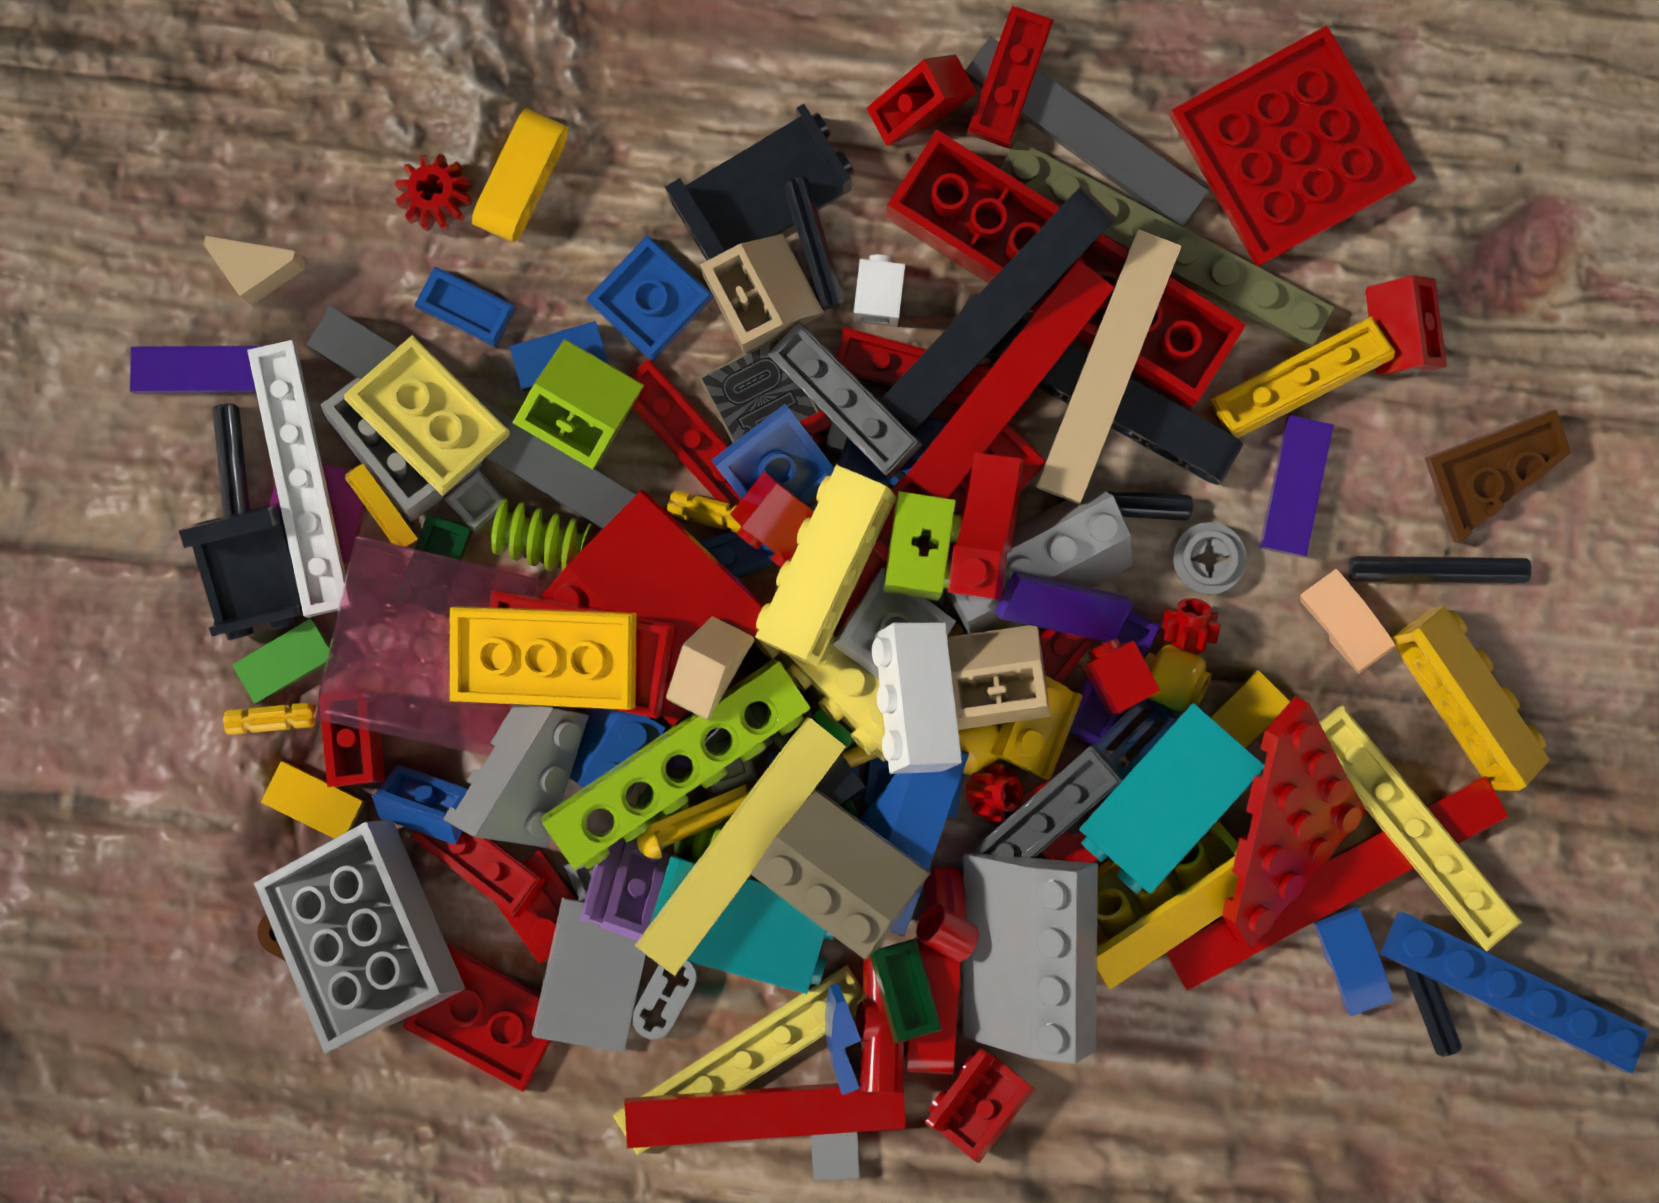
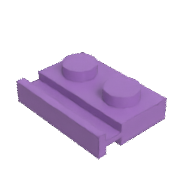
M619 839L607 848L610 852L609 856L594 866L579 921L585 923L591 921L599 924V928L638 941L650 925L669 854L661 851L662 858L650 859L640 852L637 842L632 840L626 842Z

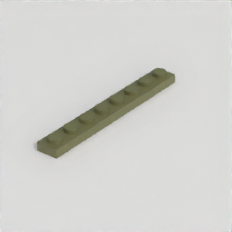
M1018 139L1015 140L1000 168L1059 207L1083 185L1117 217L1102 234L1127 250H1130L1138 229L1181 245L1170 274L1171 277L1307 349L1314 346L1334 309L1333 306Z

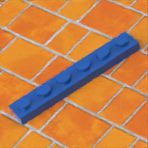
M1397 912L1380 953L1384 957L1622 1072L1633 1074L1649 1033L1648 1030L1405 912Z

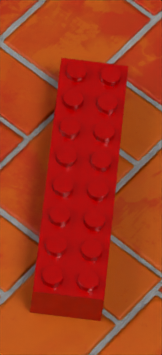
M936 129L888 202L886 219L989 284L1060 207ZM1101 234L1082 254L1079 260L1115 287L1129 250ZM1072 266L1031 308L1032 312H1037ZM1169 277L1132 375L1185 409L1190 410L1199 401L1245 329L1246 324L1172 277ZM1112 293L1075 338L1089 348L1093 344Z

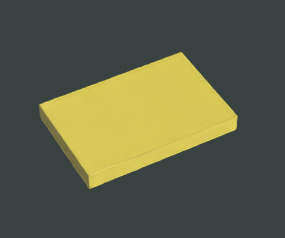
M413 335L344 394L345 401L442 496L508 438L510 430Z

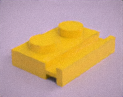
M1045 675L1051 716L1003 723L991 754L1023 770L1029 771L1039 778L1051 780L1083 695L1069 690L1068 687Z

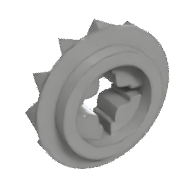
M1204 522L1192 526L1181 535L1176 542L1172 561L1177 572V578L1189 587L1191 591L1214 595L1229 590L1240 580L1246 567V551L1241 539L1232 529L1223 524ZM1207 540H1209V547H1211L1214 555L1228 558V560H1223L1213 565L1210 578H1208L1205 564L1191 561V558H1195L1205 552Z

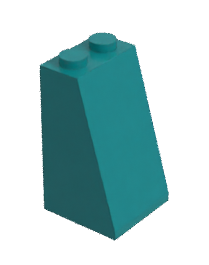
M1193 703L1079 828L1087 836L1081 844L1101 862L1109 856L1122 869L1116 876L1136 894L1143 888L1151 894L1252 784L1254 775L1262 773L1264 765Z
M675 854L670 857L650 924L698 861L685 855L679 856ZM749 876L686 961L807 994L810 983L819 986L827 959L819 957L823 940L833 941L834 936L758 879Z

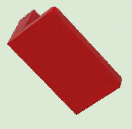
M1410 275L1366 288L1368 317L1373 318L1395 351L1394 359L1375 368L1378 375H1388L1409 369L1432 371L1447 367L1436 279Z

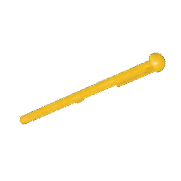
M859 746L841 753L851 768L878 757L874 753L871 755L867 754ZM746 784L650 824L649 828L637 837V845L640 852L650 859L662 858L661 848L728 821L750 792H747Z

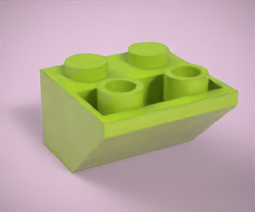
M564 339L534 383L512 423L593 470L602 461L643 389L644 384L573 342Z

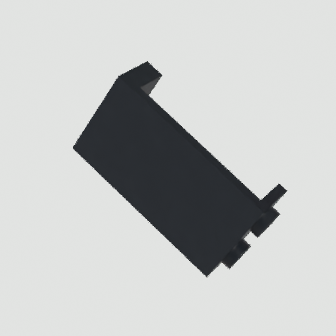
M803 103L796 107L797 119L687 185H684L681 178H678L665 186L668 200L706 261L741 243L779 235L795 225L785 191L786 182L792 179L806 177L809 180L817 210L822 209L851 191L850 175L854 174V170L842 150L834 152L826 139L831 136L830 131L818 112L811 115Z

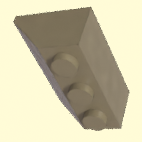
M816 789L775 836L751 875L866 960L885 941L931 872L820 790Z

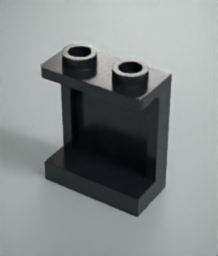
M279 503L190 524L178 530L183 548H193L214 619V624L209 627L211 636L225 634L227 640H234L253 634L254 626L269 623L273 630L298 623L297 616L302 614L303 611Z

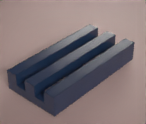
M1146 698L1131 706L1095 745L1120 774L1126 778L1174 725L1178 718L1166 706ZM1149 705L1153 710L1110 754L1105 748ZM1161 717L1166 723L1122 767L1117 761Z

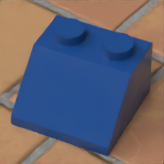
M576 707V710L589 715L569 778L580 786L586 787L668 731L669 728L650 717L607 708ZM637 782L633 783L628 788L626 792V800L629 797L632 790L634 789Z

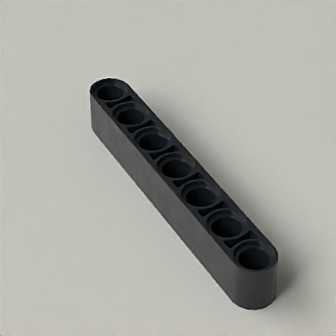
M1083 185L1079 187L879 401L913 434L1117 217Z
M972 293L969 295L959 315L978 296V294ZM1022 318L985 358L996 363L1029 321ZM1070 345L1037 387L1069 405L1088 354ZM1131 378L1128 381L1110 427L1197 477L1218 486L1224 482L1243 447V443L1235 436Z

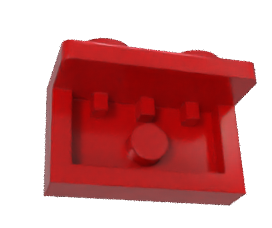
M983 1048L979 1049L977 1053H971L964 1059L957 1071L959 1077L949 1090L942 1091L933 1100L929 1108L931 1114L925 1122L933 1130L944 1135L977 1163L982 1161L1036 1089L994 1054Z

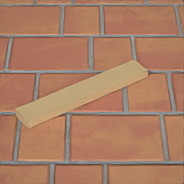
M1140 229L1136 232L1036 488L1076 504L1081 503L1181 245Z

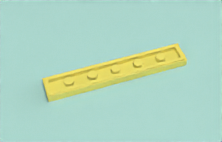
M1344 706L1337 707L1319 722L1363 807L1481 950L1487 952L1522 923Z
M806 717L635 946L675 976L751 875L775 836L807 800L846 746L811 718Z
M846 964L821 980L819 986L813 985L810 987L807 994H799L640 1097L740 1090L826 1035L825 1009L829 986L839 983L852 1017L856 1015L858 1002L863 998V989ZM624 1106L616 1111L613 1117L626 1136ZM649 1147L633 1149L635 1153L638 1155L646 1149H648Z

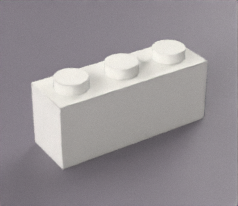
M893 623L874 634L875 640L872 645V659L874 664L878 666L880 682L877 692V705L880 712L883 713L885 734L882 739L883 755L888 760L890 774L942 772L962 763L945 623Z

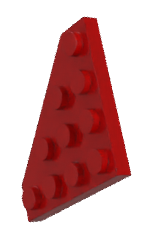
M1296 696L1264 732L1261 749L1268 753L1263 775H1254L1246 809L1247 812L1253 815L1248 837L1244 836L1239 839L1232 873L1239 876L1234 897L1225 899L1222 912L1223 918L1236 939L1250 948L1262 935L1271 929L1275 919L1292 900L1300 895L1303 886L1321 866L1329 861L1332 852L1348 833L1357 828L1361 818L1366 813L1310 703Z

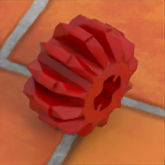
M420 154L419 164L421 167L415 170L412 165L404 164L403 169L409 176V179L395 180V186L399 191L403 192V194L396 198V204L400 209H407L405 218L409 223L413 224L420 220L424 231L429 232L433 228L435 221H437L443 231H448L449 222L447 218L453 216L455 220L463 221L464 215L458 207L472 205V198L464 193L472 187V183L468 177L461 176L463 168L458 162L448 165L446 157L438 154L431 165L427 156ZM436 186H439L442 193H434L432 199L429 200L426 193L434 192Z

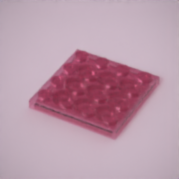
M357 535L354 539L313 719L489 757L495 747L490 742L510 712L511 704L450 701V607H489L491 593L495 589L534 596L538 579Z

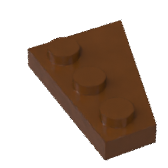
M1557 410L1543 412L1424 458L1454 543H1461L1472 534L1471 531L1488 517H1493L1505 507L1504 504L1525 487H1530L1571 453Z

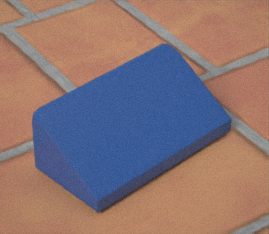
M397 764L373 795V800L377 813L383 820L394 821L397 825L451 844H456L462 834V830L446 822L443 818L450 807L454 809L458 807L468 788Z

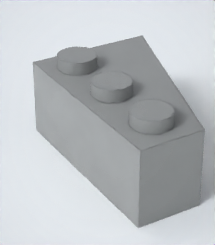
M357 377L320 405L329 424L359 461L365 465L373 478L410 523L454 491L477 469L482 470L481 461L443 496L439 494L345 401L344 394L361 380Z
M514 704L490 744L495 746L481 770L474 769L467 779L471 786L456 809L450 807L443 820L473 837L548 847L551 836L543 826L541 817L562 803L589 715L567 706Z

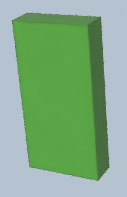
M310 618L232 664L254 704H260L335 660L337 657L316 620Z

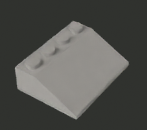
M394 821L364 822L254 883L324 1054L335 1051L421 1012L465 989Z
M975 853L964 854L966 918L975 924L979 930V939L975 949L970 956L963 960L964 1038L1032 1059L1076 1064L1096 1052L1098 864Z

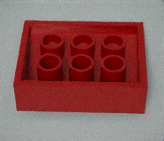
M644 490L639 491L577 554L541 596V598L611 612L636 613V617L675 624L661 715L672 726H675L692 713L666 698L683 644L713 616L753 636V645L757 641L756 634L759 630L756 627L757 619L762 608L765 606Z

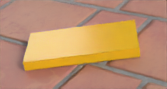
M470 606L450 607V701L631 710L635 708L636 613Z

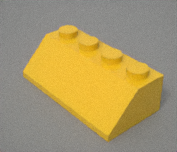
M1445 605L1432 608L1390 636L1395 643L1394 649L1479 774L1487 777L1494 790L1520 791L1550 761L1543 750L1546 747V742L1533 725H1526L1517 712L1520 705L1514 694L1506 686L1500 687L1491 673L1494 667L1489 657L1480 648L1474 649L1465 635L1468 629L1460 615L1452 609L1449 611Z
M1219 820L1151 894L1144 888L1138 894L1131 890L1116 876L1122 868L1112 859L1098 867L1097 973L1109 990L1222 916L1225 899L1234 897L1239 877L1232 873L1238 843Z

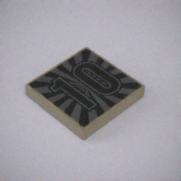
M779 336L699 377L732 443L784 404L788 406L798 421L819 412L814 402L768 356L769 352L781 340Z

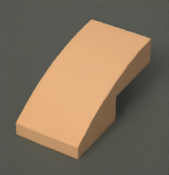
M1337 569L1300 594V602L1327 631L1329 641L1358 674L1395 648V643L1379 620Z

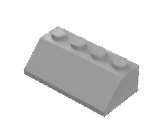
M1094 485L1086 489L1080 504L1066 500L1014 528L1011 553L1008 552L1002 594L1014 571L1091 588L1131 567V535L1113 495ZM943 588L965 635L1014 628L1022 625V623L1002 620L997 615L995 609L1000 599L948 593V589Z

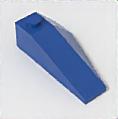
M960 750L962 763L942 772L895 774L891 778L890 783L877 799L869 805L860 818V821L927 870H929L969 756V753ZM923 885L895 924L891 933L902 937L905 936Z

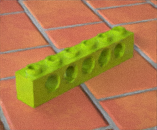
M772 659L725 691L709 721L694 713L544 814L541 817L542 824L574 870L582 865L586 869H590L609 856L610 852L607 848L623 837L626 842H629L649 828L647 820L660 811L668 815L683 806L689 800L686 796L689 791L700 784L704 788H708L721 780L728 773L725 769L727 765L739 757L745 762L759 754L766 748L763 741L778 730L781 735H785L797 728L804 721L802 714L811 708L780 661ZM762 701L767 707L766 719L759 725H748L744 718L746 707L752 702ZM724 728L729 734L727 746L719 752L707 750L705 746L707 734L712 729ZM675 755H685L690 759L688 773L684 777L677 779L669 777L666 774L668 760ZM635 782H645L651 786V796L644 804L633 805L626 800V792ZM596 809H606L613 815L609 828L601 832L592 831L586 825L588 815Z

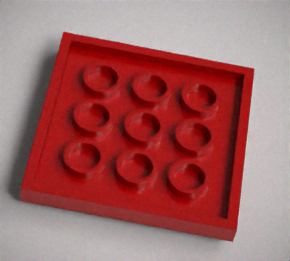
M1328 25L1171 109L1169 117L1254 265L1257 267L1267 264L1411 185L1417 179Z

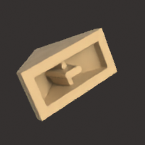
M205 236L203 245L238 295L251 306L302 272L305 267V260L294 250Z
M712 616L683 644L666 696L667 700L709 721L752 645L754 637Z

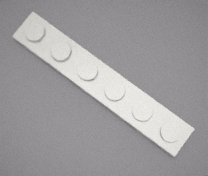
M293 340L247 350L303 615L308 618L352 608L297 344Z

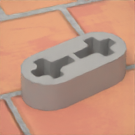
M685 961L683 964L686 968L684 976L689 979L687 985L679 983L672 995L664 992L669 982L668 975L664 974L665 968L661 965L657 967L632 1016L633 1025L642 1037L659 1039L671 1030L695 987L698 976L694 963ZM659 998L667 1002L661 1014V1017L666 1020V1024L664 1026L656 1024L653 1029L645 1026L647 1017L642 1014V1010L644 1008L652 1010Z

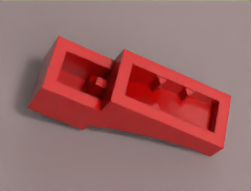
M974 452L966 506L957 544L954 545L948 593L990 599L1002 598L1008 552L1011 553L1024 459Z

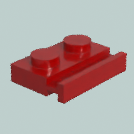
M542 849L536 851L523 862L544 878L545 882L519 918L513 917L497 905L539 964L549 958L562 897L579 900Z

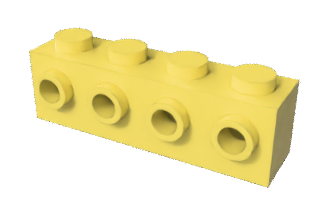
M838 465L835 466L831 476L827 475L823 479L817 492V501L819 503L812 517L805 519L798 531L797 543L799 545L792 560L786 561L779 571L777 577V586L779 588L771 604L767 603L758 616L756 624L757 629H759L756 634L757 639L815 667L818 666L897 498L887 486Z
M832 635L817 667L757 639L755 642L756 646L769 659L772 660L776 657L787 668L786 672L797 687L803 691L808 688L820 700L818 705L830 719L836 723L842 720L853 731L851 734L852 739L864 752L869 755L874 753L883 762L886 761L882 751V739L885 734L884 718L877 705V692L880 686L879 679L834 647L832 643L836 637Z

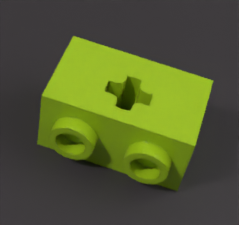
M906 492L898 493L883 592L939 600L943 588L948 589L952 560H947L949 542L957 543L962 515L954 514L955 500ZM920 537L928 538V547L934 548L930 549L927 557L919 556V548L912 546L917 545Z

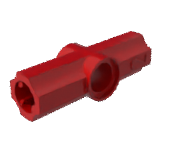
M869 956L866 960L864 959L863 998L858 1002L855 1025L861 1039L860 1092L903 1093L904 1043L908 1040L894 1043Z

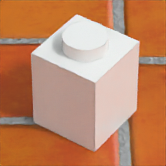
M880 254L870 255L869 260L860 259L853 322L898 327L905 264L896 263V258Z

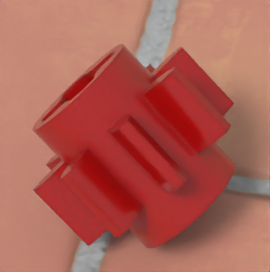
M1183 599L1178 602L1176 611L1171 609L1165 610L1162 627L1165 630L1164 640L1171 641V645L1180 648V650H1185L1195 655L1205 651L1206 642L1211 644L1218 643L1221 624L1217 623L1219 613L1212 612L1211 606L1201 599Z
M992 763L984 769V773H972L967 782L965 793L968 803L973 807V815H982L985 820L1004 822L1005 811L1016 812V809L1022 802L1023 787L1019 779L1015 777V770L1005 769L1004 764Z

